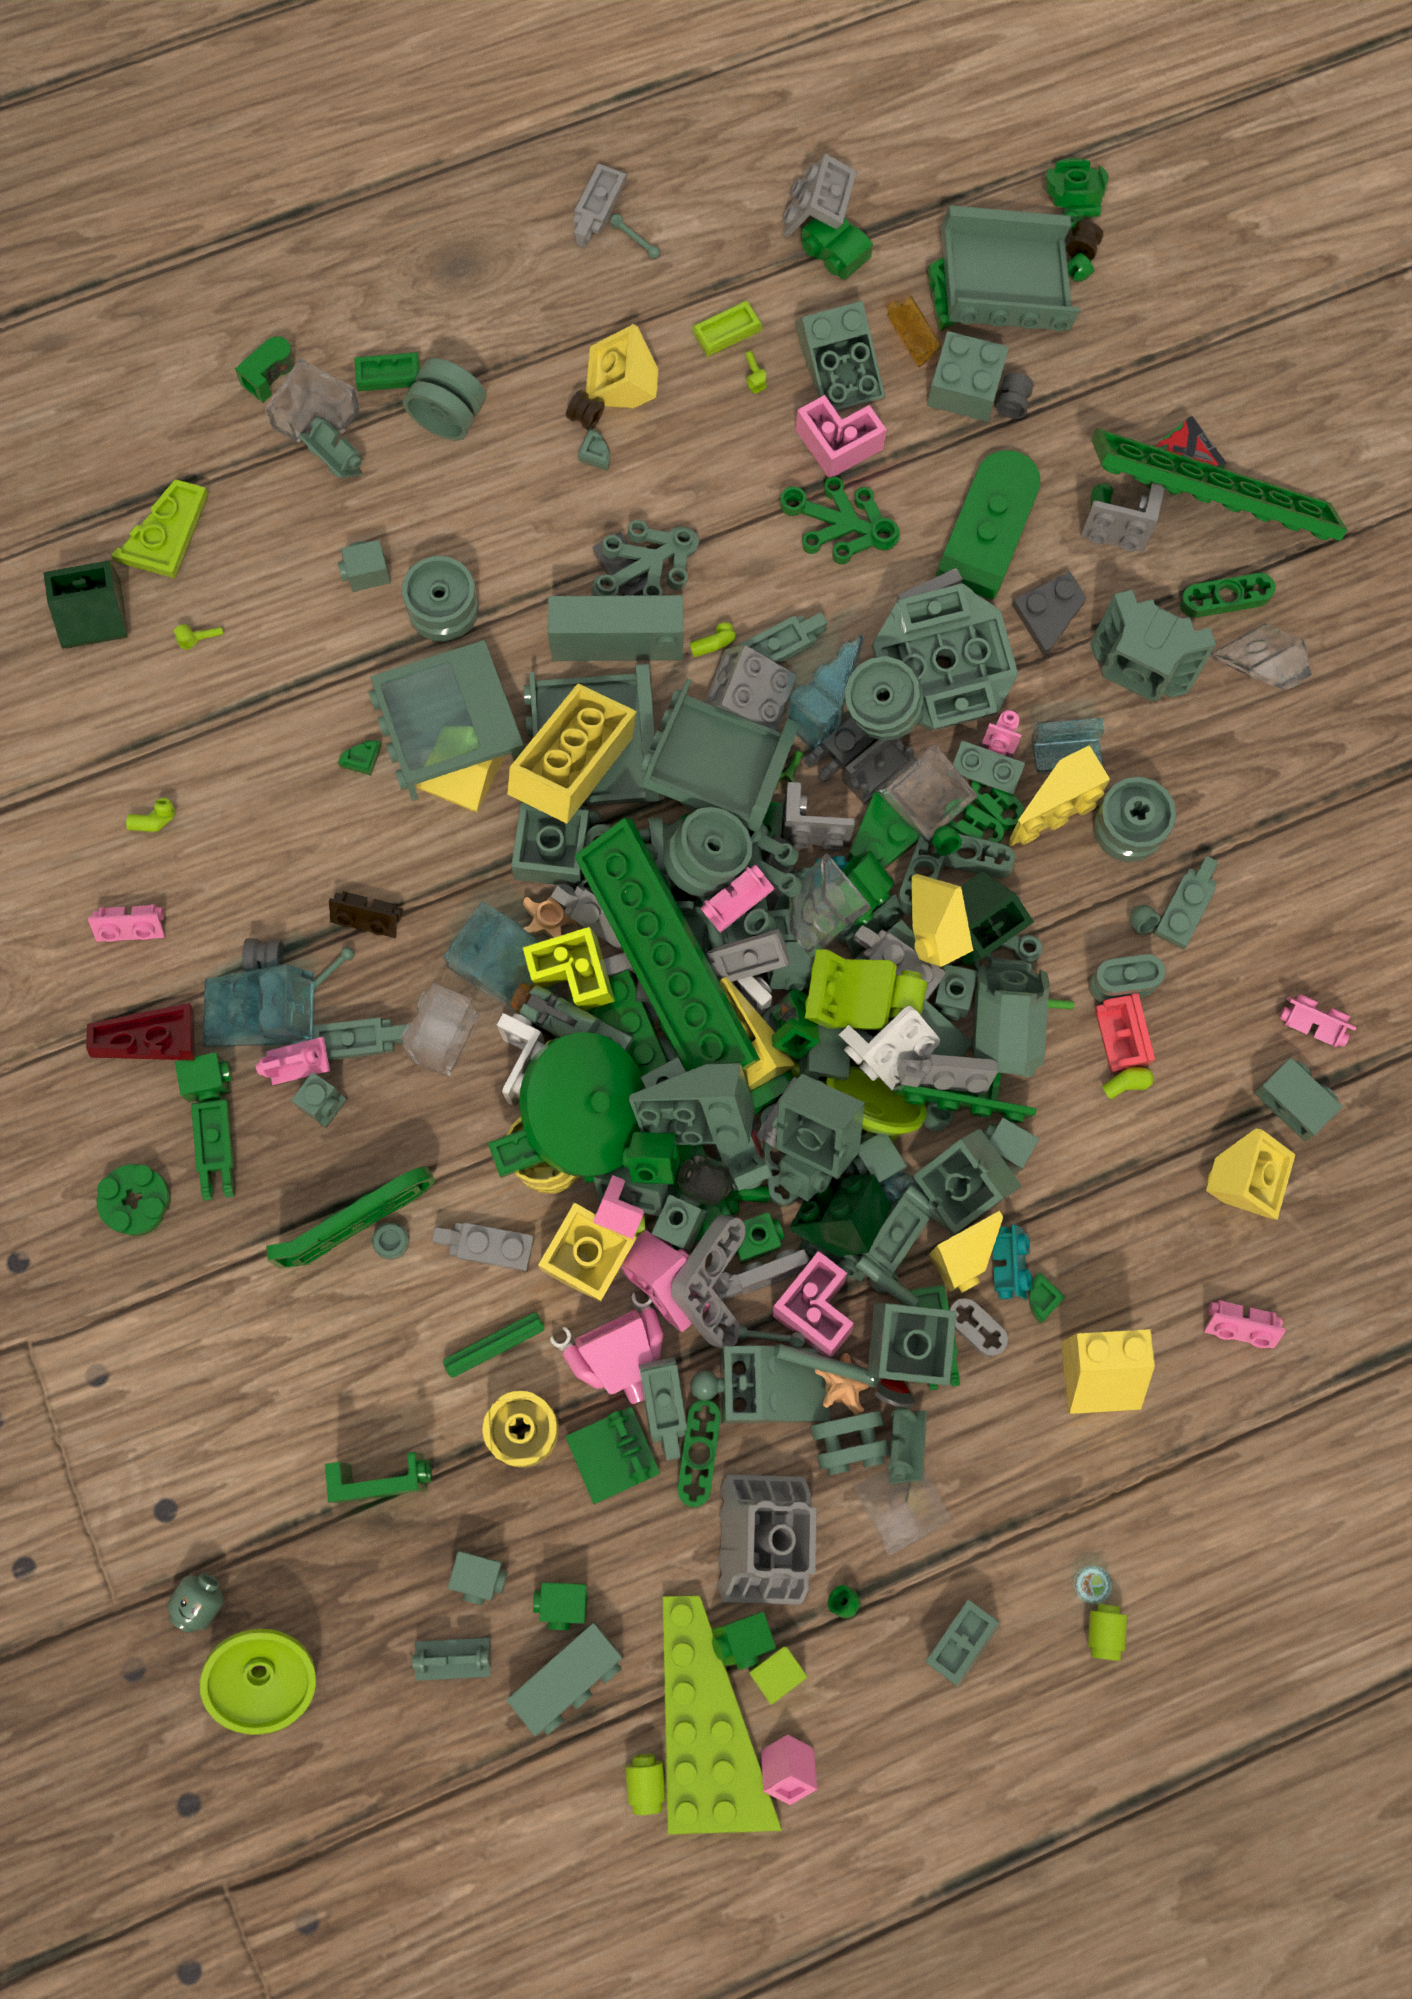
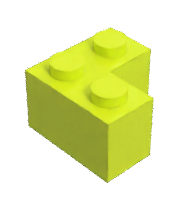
M590 927L523 947L531 980L536 985L546 988L568 981L575 1005L584 1011L615 1002L599 941Z

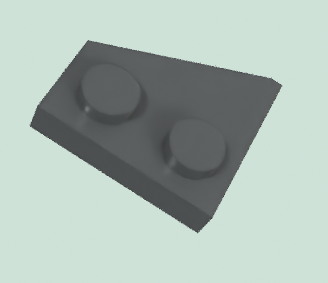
M1068 572L1014 599L1012 606L1041 653L1045 656L1068 627L1072 618L1085 603L1086 596L1071 572Z

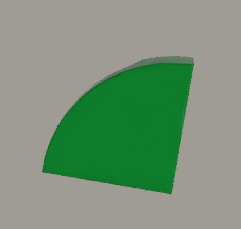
M367 740L349 750L347 749L338 760L339 767L371 776L382 747L381 742Z
M1039 1272L1032 1280L1028 1300L1033 1316L1041 1324L1066 1297Z

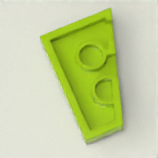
M175 479L151 507L152 512L140 526L136 525L129 533L131 537L121 549L117 547L111 554L113 561L175 579L208 497L207 489Z

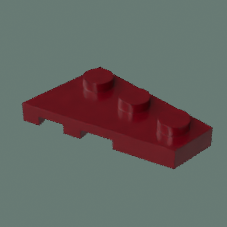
M191 1003L87 1024L86 1049L90 1058L195 1061L194 1011Z

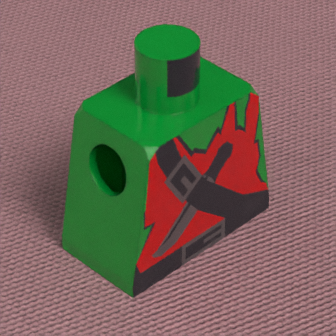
M1193 416L1186 419L1155 445V447L1221 468H1225L1227 464ZM1152 481L1150 484H1145L1149 489L1151 488L1152 483L1159 485V483ZM1168 491L1172 495H1178L1176 493Z

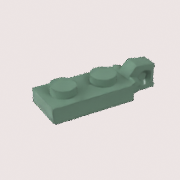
M822 612L807 620L803 616L796 618L794 615L738 646L746 645L779 664L816 643V636L827 630L828 622Z
M1206 856L1197 871L1189 868L1178 884L1153 933L1154 935L1183 950L1187 947L1215 891L1214 888L1217 882L1210 878L1218 861Z
M381 1017L312 1026L313 1039L324 1037L328 1061L386 1054V1052L394 1051V1044L412 1042L411 1028L408 1027V1024L392 1026L391 1020H382Z
M674 1357L639 1364L638 1368L648 1428L653 1443L661 1441L666 1461L680 1458L677 1437L685 1436L687 1425L676 1361Z

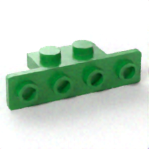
M997 1073L987 1093L938 1090L901 1085L894 1089V1095L904 1097V1102L908 1104L925 1105V1101L937 1103L938 1109L946 1111H958V1107L970 1109V1114L978 1117H991V1113L1003 1115V1118L1012 1123H1024V1119L1036 1116L1037 1108L998 1101L1001 1073Z

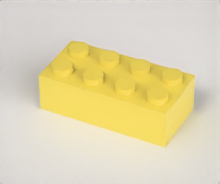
M578 683L510 766L507 795L564 823H568L633 739L637 711Z

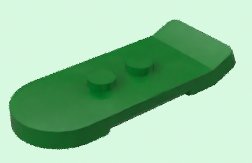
M1003 450L989 455L982 461L938 565L936 577L957 568L962 577V583L973 590V593L988 599H995L997 597L1040 488L1041 478L1039 470L1029 457L1017 451Z
M427 1166L408 1171L372 1193L360 1197L344 1210L327 1217L322 1223L291 1242L266 1246L267 1259L280 1269L309 1265L330 1252L332 1248L420 1197L433 1186L436 1179Z

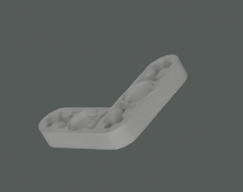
M723 1214L718 1216L710 1225L674 1278L671 1286V1296L674 1302L710 1345L718 1348L734 1346L737 1343L740 1325L712 1287L745 1237L743 1221L740 1218ZM711 1252L712 1261L710 1266L706 1269L705 1260L707 1255ZM709 1302V1313L707 1317L703 1319V1309L705 1305Z

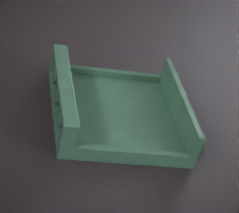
M949 205L941 224L949 321L964 324L976 323L993 326L1023 327L1025 329L1039 328L1054 331H1070L1080 313V307H1072L1065 247V238L1071 228L1070 216Z
M649 664L636 665V674L536 681L534 672L529 673L530 685H524L525 705H531L532 716H526L527 736H533L534 738L578 683L637 711L633 739L584 801V806L660 801L659 793L642 787L646 773L640 771L647 752H655L650 749L655 731Z
M687 678L682 691L675 689L669 708L673 709V711L666 709L659 728L663 729L664 732L657 730L650 749L655 752L651 753L648 751L640 770L646 773L642 787L697 809L706 807L724 809L736 816L747 829L758 832L800 723L787 718L782 733L722 710L687 696L692 682L691 679Z

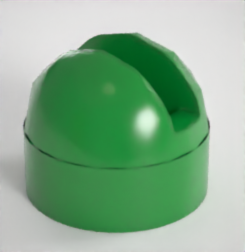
M1077 253L1067 265L1069 277L1074 275L1072 279L1074 282H1082L1094 273L1091 261L1082 253Z
M943 825L934 831L932 842L937 853L945 856L957 851L962 844V839L954 828Z
M839 1585L834 1588L828 1598L829 1610L841 1618L849 1619L854 1617L861 1606L858 1594L846 1585ZM844 1598L848 1600L846 1606L841 1604Z

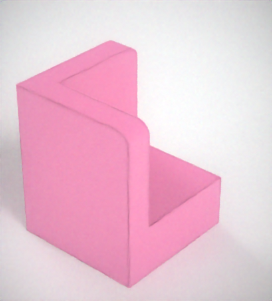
M612 1175L593 1223L633 1239L644 1215V1210L619 1200L626 1180Z
M787 1734L761 1751L763 1791L791 1805L817 1790L814 1749L811 1746Z

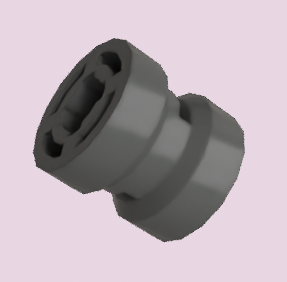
M1010 373L1004 376L1001 386L1002 394L998 397L996 404L997 412L1011 419H1019L1026 416L1029 406L1027 399L1032 394L1033 381L1028 376L1019 373Z
M246 938L242 952L244 971L256 973L262 969L267 970L271 974H280L284 963L283 941L271 939L268 942L261 943L256 938Z

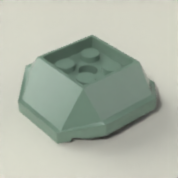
M963 583L898 599L871 645L874 658L887 656L899 659L912 668L924 695L925 707L918 725L930 731L996 715L1018 676L1001 610L973 593V590ZM944 655L948 657L951 662V668H941L936 662V656Z

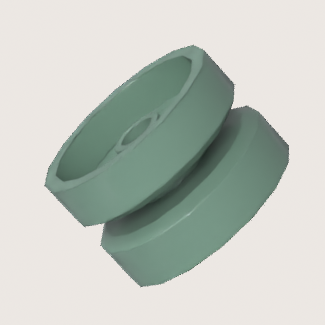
M439 358L426 359L416 376L417 382L412 384L403 399L404 408L412 419L431 433L449 440H463L474 423L473 416H477L487 399L486 391L472 374L457 364Z
M431 556L418 561L408 570L403 579L402 596L411 625L421 636L432 641L449 642L461 638L472 629L478 618L479 602L472 575L460 561L449 556Z
M883 656L867 660L858 665L850 675L845 689L848 710L859 729L871 738L883 741L899 739L910 733L921 720L925 707L922 688L912 668L899 659Z
M1144 777L1125 778L1111 787L1096 810L1093 820L1094 837L1101 849L1114 859L1124 862L1143 861L1156 853L1173 830L1177 816L1175 802L1167 789L1154 780Z
M715 807L700 808L688 815L680 827L670 836L664 847L663 862L668 876L677 887L690 895L700 897L714 896L729 886L747 867L752 857V841L747 828L733 814Z

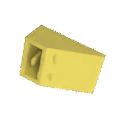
M1090 745L1059 760L1019 818L1008 841L1010 846L1021 842L1022 845L1028 844L1040 835V831L1048 827L1051 830H1055L1069 821L1068 817L1079 813L1080 816L1085 815L1098 806L1097 802L1105 794L1104 789L1110 778Z
M724 977L719 983L761 1059L743 1071L749 1092L785 1073L795 1064L789 1054L773 1047L772 1035L775 1033L732 982L727 977Z

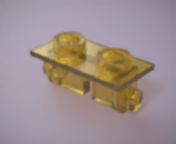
M910 296L903 304H899L898 301L891 302L887 306V316L915 363L920 368L942 345L914 299Z

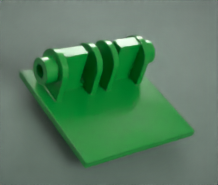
M632 1406L622 1411H616L598 1422L565 1436L593 1504L660 1475V1471Z

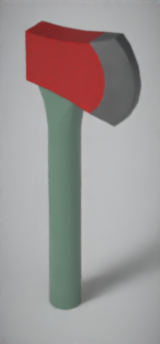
M780 1343L775 1348V1358L868 1384L876 1388L875 1396L893 1406L910 1408L915 1403L910 1390L902 1380L867 1376L868 1368Z

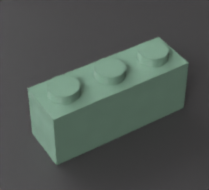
M594 1621L506 1701L534 1736H537L542 1730L548 1736L564 1721L560 1714L571 1704L575 1709H578L593 1695L589 1688L600 1678L604 1683H607L622 1669L618 1662L623 1658V1655Z

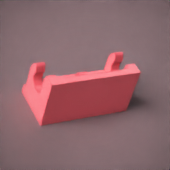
M1139 993L1103 1001V1005L1096 1006L1095 1012L1111 1074L1122 1072L1128 1067H1148L1155 1060Z

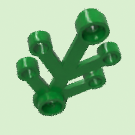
M830 477L825 481L824 494L827 498L834 500L839 512L807 501L805 492L799 487H788L781 493L780 508L785 514L789 516L804 514L833 524L817 532L809 531L803 536L802 548L808 554L819 552L822 544L851 532L864 536L849 543L838 542L834 546L832 557L837 564H847L851 560L852 555L868 548L875 547L878 550L885 551L894 548L899 542V527L893 520L882 517L874 502V493L868 487L857 489L854 504L857 508L865 511L869 522L857 517L843 490L844 483L838 477ZM836 485L839 487V490L832 491L828 487ZM865 495L869 500L864 502L858 497ZM789 502H796L798 506L791 507L787 504ZM880 533H885L889 536V538H880L878 535ZM813 539L817 541V544L810 546L807 544V541ZM845 550L848 555L840 556L837 554V551Z

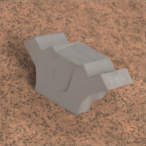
M726 1474L720 1488L724 1504L719 1513L721 1519V1549L718 1563L722 1575L717 1588L722 1602L802 1605L809 1590V1574L815 1575L817 1507H810L811 1492L805 1477Z

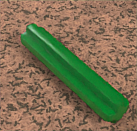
M533 1312L444 1358V1367L451 1378H455L543 1332L545 1329L540 1316Z

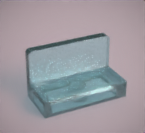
M1103 718L1037 723L1031 735L1036 771L1038 773L1052 772L1059 760L1089 745L1102 765L1100 739L1105 731Z

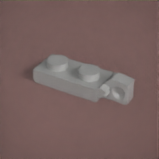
M597 164L574 210L573 225L576 226L574 230V244L586 248L593 232L600 234L601 230L604 229L627 182V173Z
M565 882L556 886L551 897L563 906H566L564 912L571 919L585 928L590 927L597 936L624 952L590 887L585 888L579 885L575 889Z
M862 925L854 935L853 940L866 949L863 956L868 960H890L894 962L897 966L896 975H901L902 970L915 971L922 974V979L928 982L925 995L926 1001L947 973L937 965L919 960L918 954L914 949L882 929L877 935Z
M779 929L721 945L706 953L707 960L718 981L724 977H727L731 982L785 967L791 962Z
M930 1054L928 1059L923 1061L901 1059L897 1067L900 1084L973 1093H987L999 1071L997 1062L993 1059Z
M455 1223L454 1230L435 1227L432 1241L434 1244L450 1247L449 1255L456 1256L460 1260L528 1272L535 1237L534 1235L470 1223Z
M794 1248L777 1254L775 1261L764 1265L761 1261L743 1267V1273L731 1275L727 1272L722 1273L712 1289L722 1301L742 1293L746 1295L800 1274L809 1263L804 1249L798 1252Z

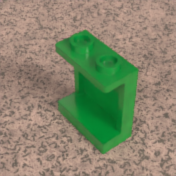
M407 1452L408 1475L353 1483L351 1464L343 1462L325 1464L328 1502L345 1503L427 1491L426 1483L432 1482L430 1460H425L424 1455L421 1453Z

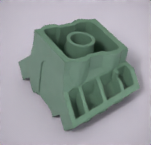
M1131 589L1114 594L1091 640L1090 646L1095 660L1104 664L1101 669L1103 678L1154 702L1161 699L1163 694L1171 698L1188 694L1215 648L1216 642L1210 627L1195 631L1190 617L1181 618L1155 605L1153 599L1137 603L1134 592Z

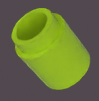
M902 970L901 975L895 976L889 1014L890 1020H893L907 1006H912L922 1016L928 982L922 979V974L915 971Z
M1098 1604L1097 1611L1090 1610L1088 1647L1091 1648L1092 1658L1121 1661V1652H1125L1128 1615L1120 1614V1606Z
M654 1754L632 1756V1762L625 1765L628 1804L632 1805V1814L650 1815L662 1811V1802L666 1800L663 1762L655 1760Z

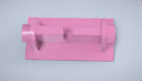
M1011 710L1001 713L996 725L989 723L981 747L1012 758L1022 736L1015 733L1019 724L1017 713Z
M753 865L751 868L747 866L745 868L746 871L731 882L729 886L709 901L707 899L704 901L705 905L701 907V910L720 933L775 889L757 865Z
M156 904L132 906L131 915H126V907H100L99 911H93L92 917H88V922L96 942L165 938L160 922L164 921L163 907H157Z
M1299 994L1297 999L1287 995L1286 999L1292 1005L1290 1008L1284 1007L1279 1016V1019L1284 1021L1285 1026L1292 1027L1305 1034H1308L1313 1023L1317 1024L1318 1027L1313 1037L1333 1047L1338 1045L1345 1047L1350 1036L1345 1033L1347 1027L1354 1031L1356 1030V1027L1348 1022L1351 1016L1334 1008H1331L1329 1013L1316 1008L1317 1001L1302 994Z
M324 1037L266 1051L267 1056L262 1057L260 1062L256 1064L257 1073L267 1078L271 1077L272 1085L309 1077L312 1072L317 1075L330 1071Z
M1218 1300L1217 1303L1210 1302L1208 1316L1212 1317L1204 1329V1333L1216 1335L1224 1340L1234 1339L1251 1343L1255 1347H1269L1273 1349L1286 1332V1329L1282 1328L1283 1319L1277 1317L1275 1312L1250 1307L1248 1318H1244L1242 1305Z

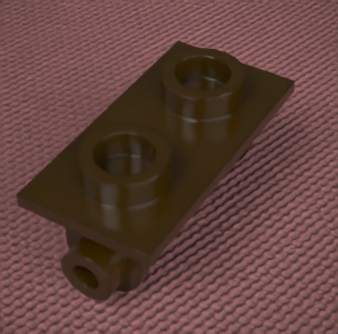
M343 891L342 894L336 892L334 899H329L331 923L342 927L368 931L375 935L396 938V921L401 920L403 909L397 907V903L374 899L369 908L366 907L367 897L348 893L347 891Z

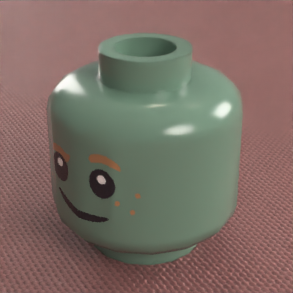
M201 1573L200 1576H185L167 1603L168 1612L170 1613L169 1619L172 1624L188 1633L208 1628L224 1602L223 1593L219 1589V1581L206 1573Z

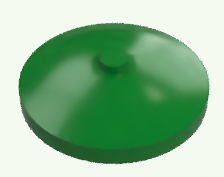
M579 1032L564 1035L548 1042L530 1061L524 1073L520 1089L521 1120L525 1133L535 1151L556 1170L572 1176L589 1177L612 1172L623 1165L625 1146H630L633 1132H641L630 1104L629 1096L645 1087L641 1079L642 1074L628 1052L618 1043L603 1035Z

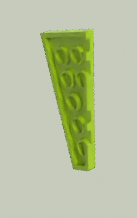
M700 1595L663 1596L668 1834L782 1831L770 1795L763 1791V1775L725 1666H723L722 1660H719L714 1653L712 1646L714 1635Z

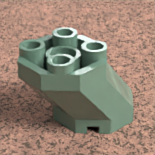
M995 959L991 961L990 968L986 970L985 964L978 967L971 1045L973 1058L993 1059L997 1062L998 1073L1031 1077L1035 1075L1036 1068L1044 1063L1050 984L1047 972L1040 969L1039 974L1031 971L1032 964L1023 960Z

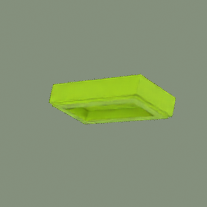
M747 300L692 326V334L707 357L762 331V323Z

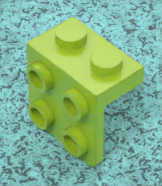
M816 950L815 959L811 966L812 977L809 995L805 1002V1018L830 1029H845L849 1025L857 1030H883L889 1021L897 970L896 964L890 960L844 959L830 950Z

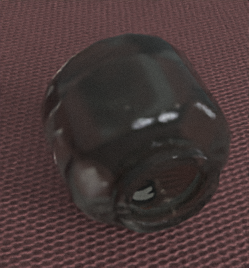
M696 1155L690 1160H686L678 1171L677 1183L681 1194L686 1199L698 1202L704 1206H715L728 1197L731 1192L732 1180L728 1166L705 1155Z

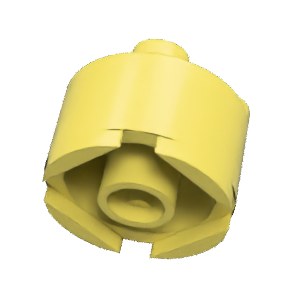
M513 1391L501 1396L490 1407L483 1421V1438L490 1452L501 1462L514 1467H531L544 1461L551 1455L559 1437V1423L552 1407L540 1396L527 1391ZM519 1420H523L524 1424L531 1426L530 1432H526L524 1439L521 1440L519 1435L512 1433V1428L518 1427Z

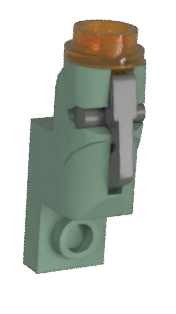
M522 983L512 997L510 1007L515 1009L517 1014L526 1017L533 1024L553 1034L556 1038L579 1032L596 1033L612 1039L626 1051L629 1050L634 1041L632 1037L602 1022L598 1017L533 983L530 985Z

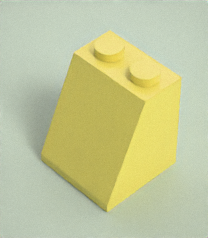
M1151 1329L1079 1333L1061 1341L1068 1414L1141 1410L1155 1368Z

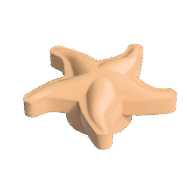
M551 896L542 903L532 902L529 897L524 898L523 905L534 918L529 926L523 928L522 934L524 936L545 932L552 939L561 936L562 926L569 923L578 924L564 912L559 902Z
M848 1353L840 1357L842 1362L852 1364ZM815 1369V1373L822 1376L826 1381L824 1407L828 1408L833 1402L844 1403L855 1415H860L864 1412V1408L859 1403V1393L869 1388L870 1385Z

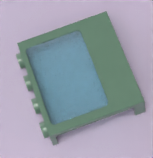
M485 640L370 676L374 690L368 692L374 710H382L383 716L377 717L383 737L390 735L392 740L391 743L386 744L392 763L399 762L401 766L400 770L395 771L401 790H409L412 801L419 799L415 784L507 754H511L514 762L525 749Z

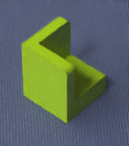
M785 1646L762 1663L759 1662L748 1670L771 1705L808 1678Z

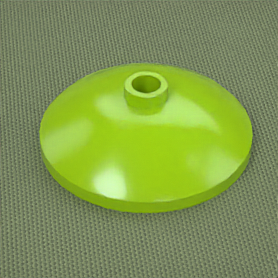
M849 1066V1077L846 1081L829 1077L826 1079V1085L865 1103L862 1129L865 1131L885 1135H904L918 1130L925 1121L927 1115L925 1105L905 1103L904 1097L894 1095V1089L891 1090L880 1078L873 1082L858 1066Z
M251 1629L236 1633L219 1643L209 1654L203 1665L200 1678L202 1702L215 1721L232 1731L251 1735L278 1731L296 1721L310 1705L316 1686L314 1662L307 1649L299 1641L283 1632L271 1629ZM264 1666L265 1668L263 1670H256L253 1667Z

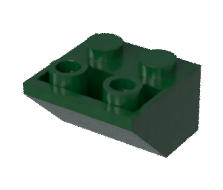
M110 560L43 572L47 603L62 649L128 638L121 581Z
M983 871L961 885L973 946L972 952L961 957L966 966L983 959L1034 923L1017 895Z
M875 1174L851 1175L846 1178L831 1179L830 1184L823 1192H817L808 1202L803 1201L789 1228L792 1233L836 1256L869 1253L891 1205Z

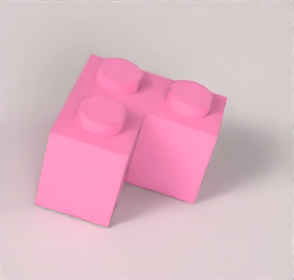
M824 395L797 410L795 430L828 478L842 473L882 451L884 448L887 429L870 405L841 419Z
M645 1229L637 1236L621 1269L631 1283L650 1297L663 1319L683 1332L692 1323L674 1302L671 1296V1286L674 1278L689 1258V1255L681 1248L676 1251L671 1243L659 1237L657 1238ZM709 1302L705 1305L703 1313L710 1308Z
M818 1251L774 1305L773 1317L793 1333H801L806 1338L805 1342L822 1356L832 1358L852 1333L854 1323L829 1304L845 1284L847 1272Z

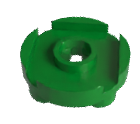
M1070 158L1056 162L1054 169L1051 170L1049 168L1047 170L1045 189L1053 197V204L1060 208H1066L1070 205L1098 206L1102 203L1103 196L1107 191L1109 180L1107 171L1100 165L1098 170L1090 167L1091 161L1085 159Z
M129 1164L121 1166L102 1179L97 1187L96 1204L100 1218L114 1231L129 1236L144 1235L156 1229L163 1221L162 1218L171 1203V1194L167 1182L161 1175L146 1165ZM132 1191L135 1194H142L143 1198L138 1201L136 1209H133L130 1205H125V1200Z

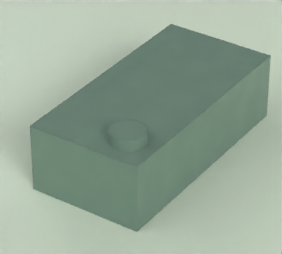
M683 595L548 596V636L552 661L683 660Z

